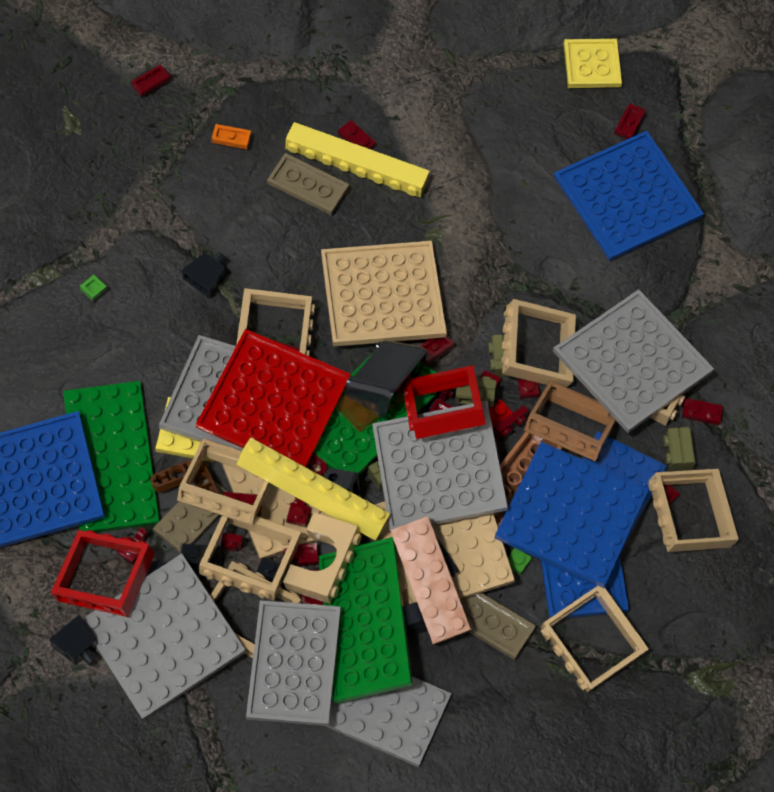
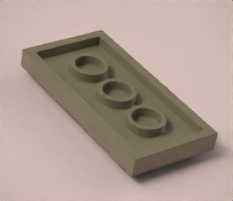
M287 153L283 155L267 179L268 185L329 215H332L349 189L348 183Z
M201 479L198 484L205 485L208 483V480ZM214 481L220 495H223V492H228ZM179 501L153 528V532L181 554L180 547L182 544H194L221 515Z
M483 593L460 599L472 629L469 633L515 660L536 626Z

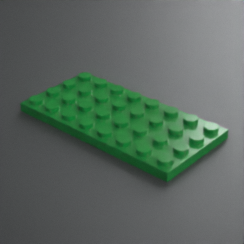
M370 356L351 374V377L355 376ZM424 364L423 370L418 377L436 372ZM345 387L314 450V454L323 460L328 468L357 472L359 476L377 457L372 424L407 417L403 389L397 395L396 401L389 405L388 410L390 411L387 416L382 418L345 396L347 389ZM439 391L414 396L417 414L439 394Z
M140 381L63 391L66 414L76 411L80 413L105 515L103 519L79 525L80 530H91L99 533L157 525L159 517L155 490L151 485L153 473Z
M393 537L355 546L353 560L351 563H348L346 576L339 583L337 597L333 598L331 604L323 602V605L341 607L332 698L335 704L413 685L397 550ZM337 551L318 556L319 571L328 568L334 562Z

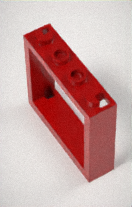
M473 365L411 378L407 382L406 388H403L410 431H414L416 439L486 424ZM470 385L474 407L418 419L414 396Z
M78 530L51 594L57 602L129 617L155 553L150 545L144 541L134 542L125 537L120 539L110 534L101 535L91 530ZM87 543L139 554L120 600L67 589Z

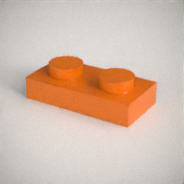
M215 124L212 143L248 149L251 130Z

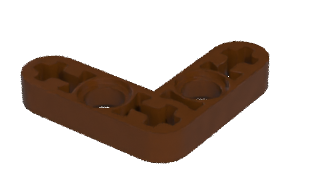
M193 458L153 474L151 477L152 488L156 492H163L179 486ZM202 461L193 480L194 485L219 494L204 461ZM176 472L183 473L180 478L173 477ZM201 479L208 480V483L205 485L198 484Z

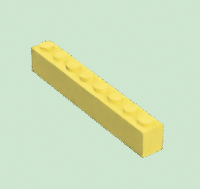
M295 122L286 137L285 149L292 153H298L306 156L308 159L321 161L325 165H332L342 171L354 173L361 178L365 177L373 180L375 183H382L394 190L404 191L411 196L421 198L429 180V170Z
M253 438L249 439L236 465L331 517L358 526L361 533L375 541L390 515L385 510Z

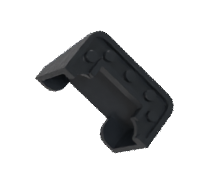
M379 341L374 349L375 352L355 376H350L347 380L345 396L380 417L385 418L390 411L388 410L389 405L396 401L397 395L411 377H418L422 372L428 355L426 349L394 341Z

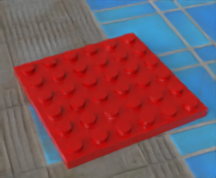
M245 329L195 428L241 448H244L249 439L253 438L298 464L307 467L351 374Z

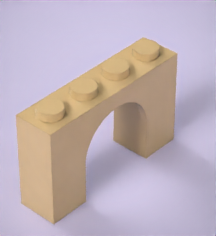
M314 512L306 529L309 538L334 546L337 550L336 558L328 568L321 571H310L290 565L283 583L289 591L331 604L333 598H336L338 595L339 583L346 576V567L353 560V550L356 545H359L361 534L356 525Z

